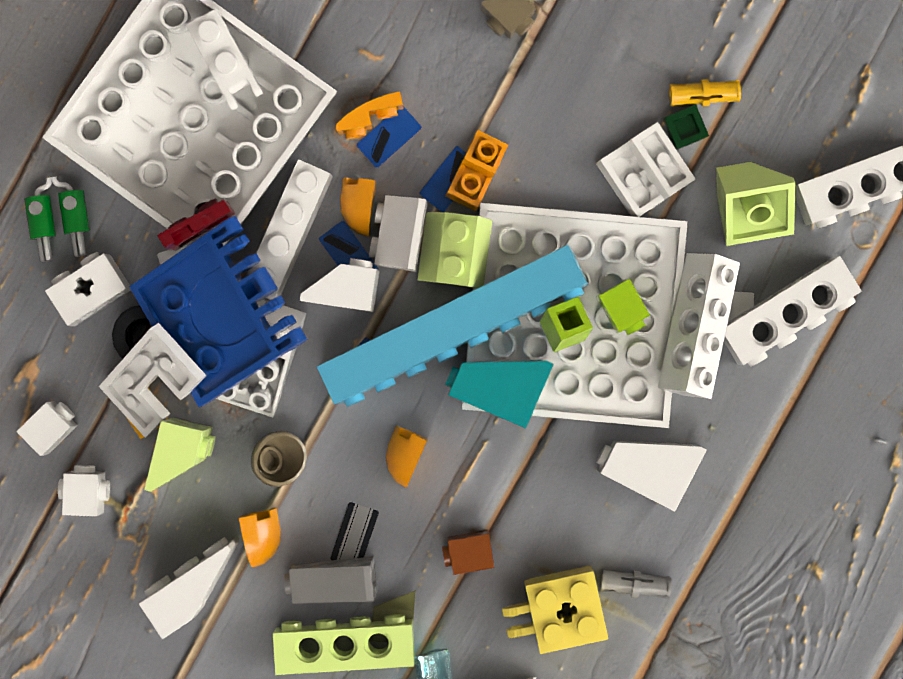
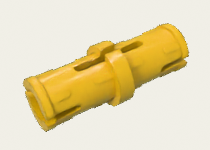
M701 79L700 83L669 84L670 106L701 104L702 107H709L710 103L740 102L741 84L739 80L709 82L708 79Z

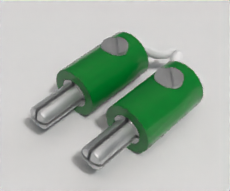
M49 177L45 185L36 189L35 196L24 198L30 240L38 241L41 262L52 260L49 238L56 237L51 198L50 195H40V193L48 189L53 182L55 186L68 190L58 193L64 235H71L74 256H85L86 249L83 233L89 232L90 229L84 190H73L70 184L58 182L57 177Z

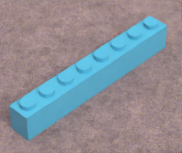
M566 245L317 366V369L334 405L345 403L346 407H350L365 399L363 393L373 388L378 393L396 384L394 378L404 373L410 378L427 370L425 363L435 358L441 363L458 355L456 348L468 343L470 348L486 342L489 340L487 335L489 332L500 328L501 332L504 333L521 324L519 318L529 313H532L533 318L544 314L547 308L552 307L550 303L562 297L564 301H568L583 295L582 288L589 284L572 248Z

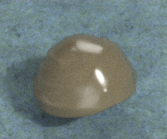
M270 432L263 436L254 447L251 456L252 471L266 485L273 487L287 485L302 474L307 461V452L300 439L290 432Z

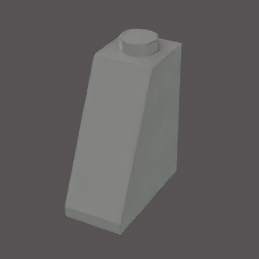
M374 556L292 564L289 568V574H284L286 595L291 594L292 604L374 601L377 592Z

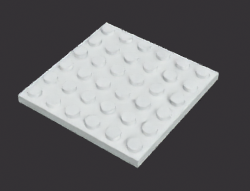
M481 203L479 216L492 220L484 285L569 245L589 284L582 288L584 294L579 296L593 329L585 341L553 352L540 324L543 314L533 318L532 313H529L519 318L521 323L519 326L504 333L501 332L500 328L487 333L489 340L470 348L468 344L466 362L546 360L553 363L554 365L532 416L669 428L672 392L659 389L658 384L683 272L688 221ZM630 279L650 316L643 319L646 326L627 336L625 330L616 333L596 296ZM562 297L550 304L555 306L565 301ZM462 403V410L484 411L468 403Z

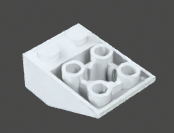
M263 299L257 302L259 308L268 303L269 300ZM283 305L282 308L266 315L265 318L271 327L285 316H294L297 323L276 335L277 339L295 328L301 327L302 329L306 313ZM296 348L285 353L216 399L273 418Z
M223 537L203 552L204 559L199 561L197 556L193 557L173 572L176 576L174 579L171 580L166 575L144 591L147 597L139 605L162 639L191 621L204 607L239 543L237 537L229 542Z

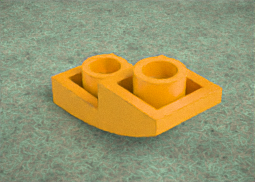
M394 92L375 98L352 110L336 124L337 133L339 135L345 134L346 139L366 136V130L373 129L371 115L377 114V119L398 116L397 110L404 109L401 92Z
M477 130L445 197L476 211L498 169L508 144Z

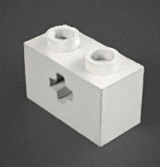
M95 252L84 258L80 262L82 267L71 274L69 271H65L51 280L53 286L45 292L67 326L78 325L131 291L130 284L111 255L105 253L99 255L98 252ZM84 280L94 283L90 287L91 294L81 292L85 287Z

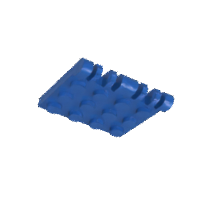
M236 216L223 221L129 286L152 327L159 323L206 374V377L190 392L198 407L207 405L285 353L308 340L301 327L295 328L277 339L276 335L297 323L293 315L283 317L271 327L266 320V315L279 310L285 304L282 296L272 299L259 308L257 302L278 290L266 267H262L242 279L240 274L250 270L261 260L256 253L246 256L242 261L234 265L229 255L243 249L250 242L245 234L223 246V242L230 240L243 230Z

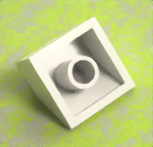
M385 195L384 203L378 202L375 223L381 224L379 237L372 236L369 257L375 258V265L413 272L417 271L427 210L426 199Z
M350 258L349 265L340 264L302 292L300 301L374 312L380 271L372 268L373 263L371 261Z

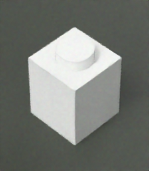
M55 401L46 402L16 432L40 456L51 453L78 425L72 420L75 417L74 413L64 403L59 402L57 404Z

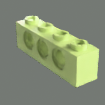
M402 614L384 616V621L371 622L370 617L367 616L350 618V623L336 624V619H319L315 621L316 625L302 626V621H286L281 623V627H276L273 632L275 675L414 667L413 619L405 620V615ZM380 633L386 636L389 644L383 649H376L370 644L369 638L373 634ZM343 635L348 636L352 639L354 647L349 651H342L337 648L335 639ZM305 638H313L318 642L319 650L315 653H307L303 650L301 641Z

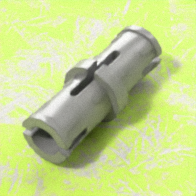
M602 569L600 592L630 594L631 598H638L639 595L669 599L671 595L672 578L670 576L644 575L639 570L625 573Z

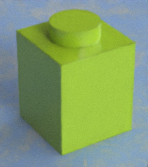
M630 279L596 296L616 333L625 330L628 336L646 326L643 319L649 317L650 314Z
M579 297L547 308L540 320V324L553 352L585 341L593 329Z

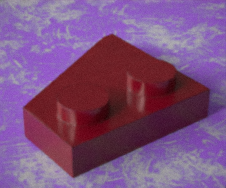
M215 198L202 205L198 209L199 213L188 219L184 217L174 222L167 230L157 236L164 248L177 251L236 213L228 201L223 199L218 202Z

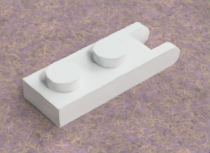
M217 8L186 24L231 110L238 107L237 101L232 94L250 85L256 97L263 94Z

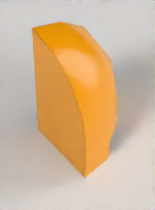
M343 178L340 195L342 216L346 224L356 233L369 237L377 183L371 179L358 178V180Z
M396 425L388 443L385 457L388 471L395 482L407 488L428 438Z
M277 508L243 514L239 517L246 554L252 568L267 563L278 549L281 541V528Z

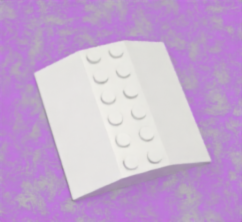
M141 0L42 138L167 229L174 222L184 217L188 219L199 213L198 209L202 205L215 198L218 202L223 199L228 201L236 213L232 217L236 216L239 223L242 224L337 91L212 0ZM216 8L219 10L263 94L256 97L250 85L233 93L232 96L236 99L238 105L233 110L229 107L186 27V24ZM203 235L199 236L198 238H196L195 240L191 241V242L188 243V244H189V245L192 244L194 241H196L197 239H199V238L202 237ZM229 240L223 242V246L226 245L229 242Z

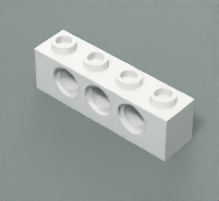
M903 146L795 185V199L805 226L816 223L819 229L838 222L835 215L848 211L851 217L870 210L869 202L881 199L883 205L902 198L900 191L903 190V181H899L894 176V167L897 163L903 165ZM864 175L874 180L875 189L871 194L866 193L861 187V179ZM832 187L839 189L843 195V200L839 206L833 205L829 201L828 192Z
M686 253L658 384L659 389L683 396L712 398L740 265L739 262L717 254Z
M840 256L832 257L729 321L723 342L738 365L748 363L752 367L766 359L768 356L765 351L777 345L781 349L795 341L797 337L794 333L802 328L807 327L808 330H812L827 320L824 315L836 308L837 312H841L856 302L854 296L862 292L842 258ZM817 286L823 287L827 293V299L822 305L816 304L812 298V292ZM788 304L794 305L798 311L797 319L791 324L787 323L782 315L784 307ZM759 322L764 323L769 330L768 337L762 342L757 341L753 336V328Z

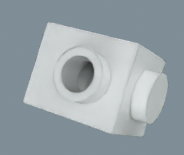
M74 465V471L63 473V479H60L58 482V499L63 500L62 515L99 516L104 513V501H108L110 497V481L105 480V472L95 471L94 465Z

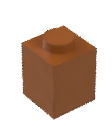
M488 530L449 536L448 546L442 547L445 567L452 566L453 575L495 568Z

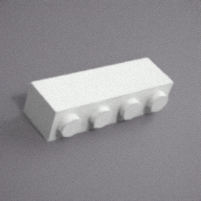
M299 159L257 251L261 261L251 268L247 274L248 276L254 271L266 267L278 290L266 297L269 300L281 296L333 178L329 172Z

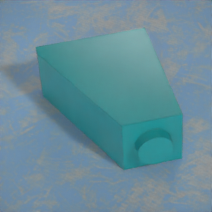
M546 360L462 362L460 368L452 367L445 386L451 388L449 396L523 428H527L554 364Z

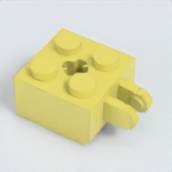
M591 565L525 580L524 584L528 601L502 609L504 617H515L531 612L532 623L514 625L507 629V635L509 638L536 634L540 654L608 640L595 575ZM568 602L570 608L573 605L575 606L568 616H563L562 613L560 615L557 614V611L562 609V603Z

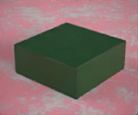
M696 104L663 118L676 150L709 137Z

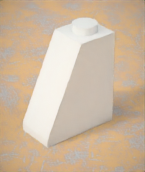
M613 440L611 446L604 445L596 463L600 465L598 471L602 475L675 512L707 450L696 444Z

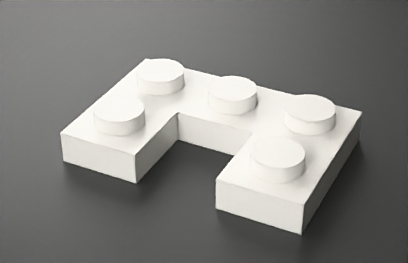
M159 323L146 332L99 386L145 438L154 432L161 421L171 414L147 388L157 376L180 400L189 395L206 377V374Z

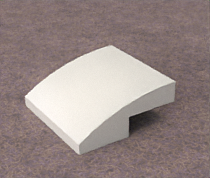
M658 122L596 163L630 216L640 217L695 180V177Z

